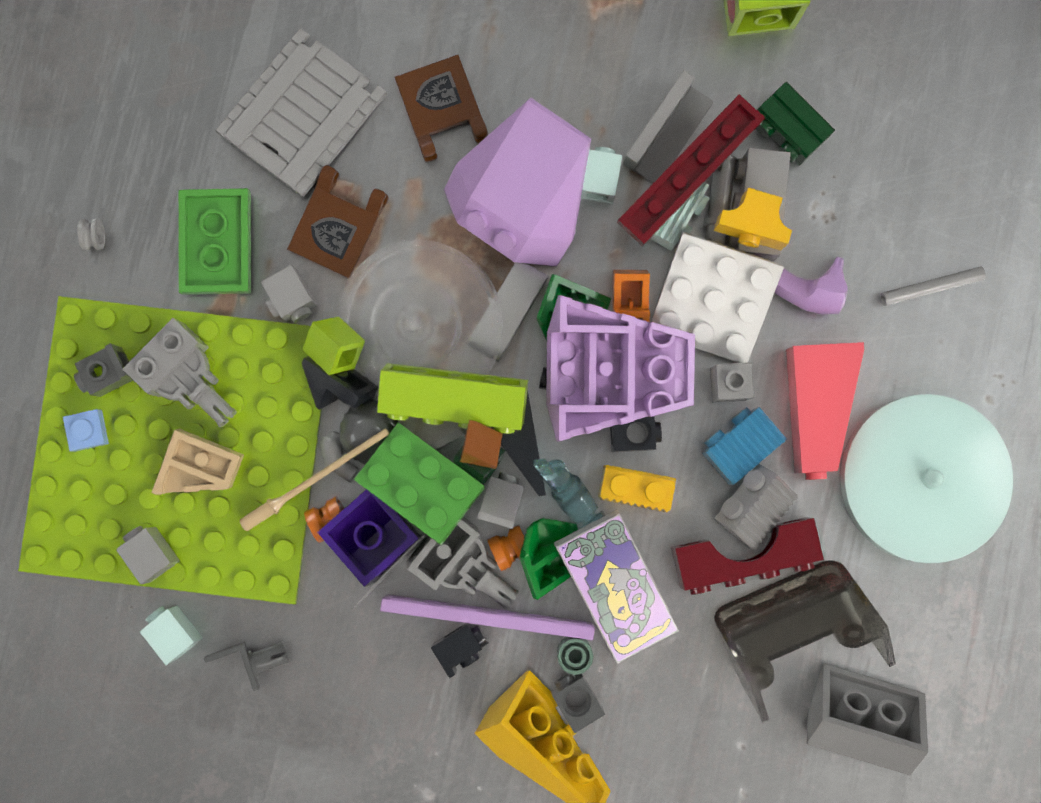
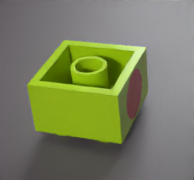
M723 0L728 36L795 29L808 8L810 0Z

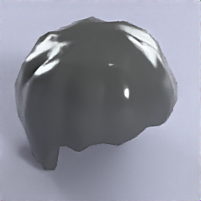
M370 399L356 408L350 407L348 412L344 414V418L340 423L339 440L347 454L385 428L390 434L397 425L398 420L389 419L387 414L377 413L378 401ZM386 437L352 459L365 465Z

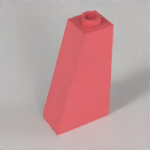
M864 342L801 345L786 349L794 473H805V480L827 479V472L838 471L863 358Z

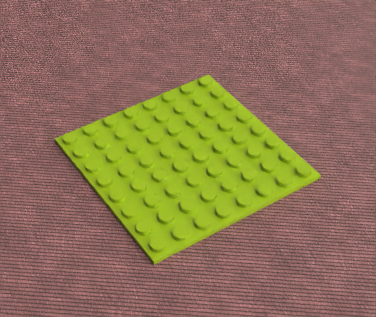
M58 296L18 571L296 605L307 527L304 512L309 510L312 485L285 502L279 509L278 514H273L249 531L242 528L240 519L266 503L267 499L283 496L314 474L322 409H317L302 366L303 359L308 356L303 351V347L311 326ZM172 318H175L185 323L209 347L204 353L209 361L210 372L219 380L216 385H211L214 387L215 392L237 412L233 418L226 417L229 422L219 427L198 404H195L192 409H187L180 401L147 394L134 380L101 397L92 396L88 391L83 393L77 386L74 379V374L78 372L75 363L104 349V346L110 343L122 347L130 362ZM102 366L94 369L97 377L103 373ZM96 409L102 410L109 444L76 452L69 451L63 417ZM182 429L244 454L233 486L224 490L211 491L209 489L198 492L184 493L183 491L161 495L153 494L152 490L174 430ZM139 526H142L143 529L156 527L180 560V562L154 581L145 584L138 582L116 550L125 543L123 537Z

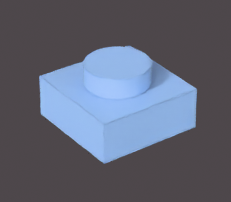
M96 409L63 417L69 451L76 452L109 444L102 410Z

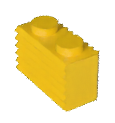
M604 465L598 497L600 500L606 499L608 502L613 500L614 503H627L629 506H640L641 508L667 513L671 510L676 478Z

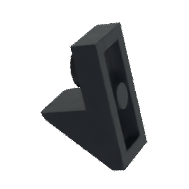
M309 356L305 357L302 361L315 405L319 410L337 401L338 398L343 403L356 408L374 398L378 389L376 384L354 369L328 375Z

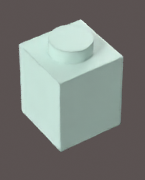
M596 147L595 150L589 149L581 195L582 199L613 204L622 155L615 154V150L607 147Z
M178 605L167 610L163 606L158 608L145 619L148 625L140 631L141 635L165 665L176 661L203 639Z

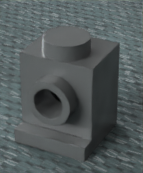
M110 343L104 346V349L75 363L78 372L74 374V379L83 393L88 391L92 396L101 397L133 381L122 370L129 363L122 347ZM102 366L103 373L97 377L94 369Z

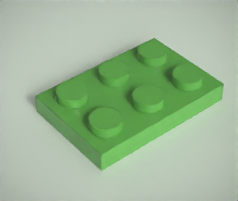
M248 188L178 190L179 293L182 295L251 293V191Z
M399 422L354 478L359 485L441 546L485 489L483 484Z

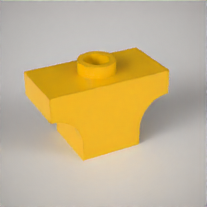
M747 188L742 195L738 208L722 210L717 217L713 230L739 238L738 242L748 247L758 248L759 245H763L780 251L789 244L792 230L787 228L780 219L779 210L783 198L751 188Z

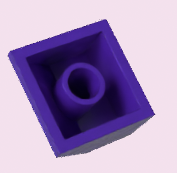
M367 490L361 493L317 532L364 587L374 583L421 538L419 533L405 518Z

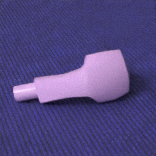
M836 257L830 269L823 276L815 280L796 277L783 269L775 294L809 312L821 315L839 314L845 305L848 292L843 274L844 259Z

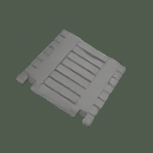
M299 28L215 131L300 196L304 197L318 180L322 168L332 163L334 158L354 136L355 132L358 131L384 99L387 91L377 85L370 94L365 90V87L370 82L368 77L318 40L310 48L304 45L310 34Z

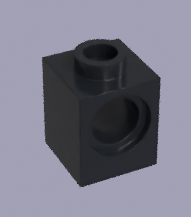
M648 416L630 423L611 426V452L656 450V443L662 441L661 423L655 422L654 416ZM636 423L644 428L645 437L642 442L634 443L629 440L627 429L630 424Z

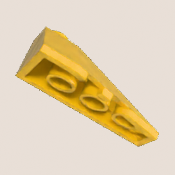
M530 670L526 671L488 708L474 734L500 759L566 803H606L611 791L590 755L583 754L573 738L576 733L573 732L569 724H565L556 709L558 705L552 696V692Z

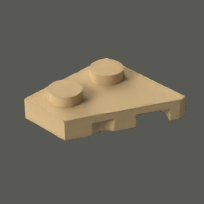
M176 429L172 435L152 493L161 495L171 492L184 491L186 493L209 489L211 491L229 489L233 486L244 454L182 429Z

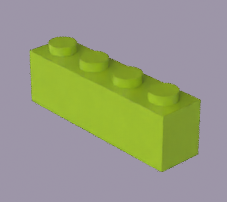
M387 363L380 370L377 413L387 414V417L392 420H407L409 417L423 418L422 421L424 423L440 425L444 421L457 422L459 427L467 429L469 420L485 426L494 427L493 430L500 433H514L515 430H521L524 423L528 380Z

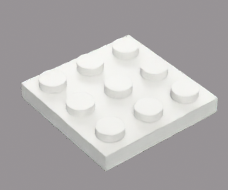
M682 232L651 322L695 334V348L739 363H748L784 266Z

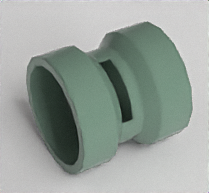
M565 637L557 647L559 664L567 673L574 675L582 674L592 665L594 656L592 648L586 639Z

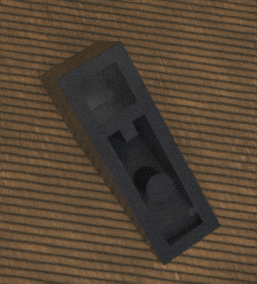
M527 390L525 418L522 429L515 430L514 433H502L501 446L537 495L544 496L546 492Z

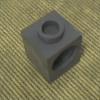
M567 673L554 682L556 687L551 690L552 696L574 733L605 715L603 707L583 674L574 676V674ZM572 691H581L586 695V700L580 707H571L567 704L566 698Z

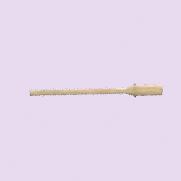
M386 428L283 496L267 499L266 503L240 519L242 528L249 531L273 514H278L279 509L285 502L389 435V431Z

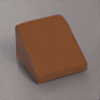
M469 420L460 462L496 469L502 433L477 421Z

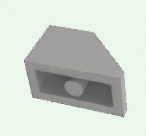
M502 472L499 473L498 479L490 477L477 519L512 529L525 488L518 485L520 478Z

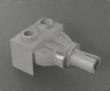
M172 318L122 369L147 394L180 401L187 409H192L195 404H198L219 427L229 422L226 417L233 418L237 412L215 392L214 387L211 385H216L219 380L210 372L209 361L204 353L209 347L185 323L175 318Z
M464 516L442 546L429 536H426L406 561L407 570L435 591L442 585L451 589H463L473 596L476 593V588L486 593L504 609L511 605L510 599L514 601L519 592L499 578L489 568L491 567L494 570L497 562L487 555L486 547L479 537L480 532L478 528Z

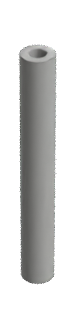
M982 266L883 292L881 293V300L884 306L985 280L986 273Z

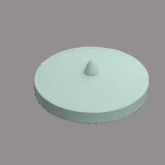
M932 394L914 395L882 405L866 416L856 427L843 452L840 466V488L849 517L861 534L877 548L892 556L909 561L941 563L959 559L972 553L994 535L1003 522L1010 506L1013 492V470L1003 439L991 422L973 407L953 398Z

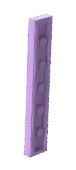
M390 594L382 598L380 611L588 640L594 639L595 627L592 622Z

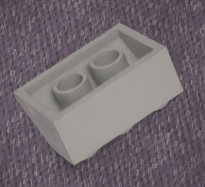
M823 663L808 712L807 744L911 775L928 753L925 693Z

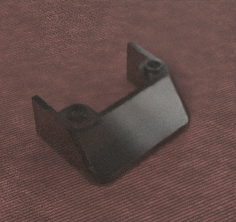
M828 560L814 565V569L795 573L721 606L714 615L717 630L740 683L763 723L768 721L769 717L760 691L769 687L774 681L775 673L770 661L833 634L841 645L848 648H858L872 642L889 667L896 664L888 625L845 566L838 561Z

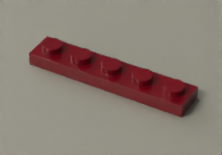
M738 94L618 219L617 223L643 247L763 122L765 117Z

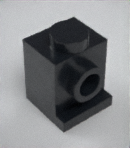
M465 623L434 642L431 649L450 679L456 675V666L458 664L465 668L480 658L478 652L489 642L478 625L473 628L470 623Z

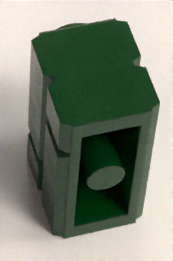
M787 81L757 109L765 119L756 130L765 138L771 137L780 146L778 148L779 151L791 152L790 162L793 163L795 161L799 166L835 131Z

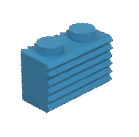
M748 407L744 408L731 419L734 423L731 429L725 434L720 429L704 442L708 448L702 452L703 456L728 485L737 483L787 440L760 407L754 408L752 411Z

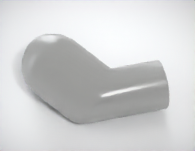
M332 431L326 437H323L320 443L326 467L343 456L342 444L339 440L340 433ZM348 461L333 472L350 483L356 476L359 468Z

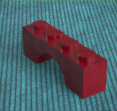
M810 517L777 523L776 527L772 528L770 538L765 547L758 554L743 560H732L724 557L709 540L705 539L671 547L680 588L684 591L690 590L691 595L711 591V585L724 582L725 587L742 585L746 583L745 577L759 575L760 580L780 576L779 570L793 567L794 572L814 569V562L824 560L815 519Z

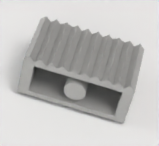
M758 464L752 471L746 474L741 486L731 498L723 503L721 511L714 519L736 539L751 549L757 550L758 545L763 544V539L767 538L768 533H771V528L776 527V523L780 522V517L785 516L784 512L789 510V506L793 505V501L797 500L798 496L776 473Z

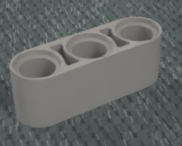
M516 262L478 324L468 345L499 362L549 276L527 263Z

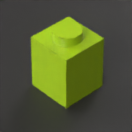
M338 316L313 321L308 330L303 351L328 375L355 369L365 340Z

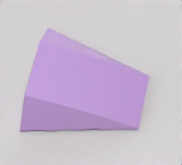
M558 296L547 331L546 404L556 441H563L577 435L589 434L600 431L603 428L630 423L637 419L648 416L652 417L694 405L695 334L658 323L640 320L627 314L609 311L596 305L578 302L565 296Z

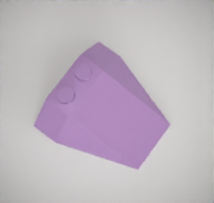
M530 98L456 164L444 188L456 222L513 262L557 266L574 239L591 138Z

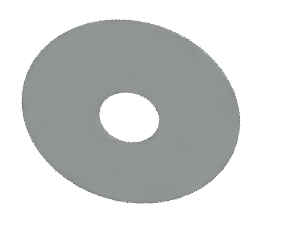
M426 534L423 537H421L364 594V596L355 604L352 610L356 606H358L413 551V549L423 540Z

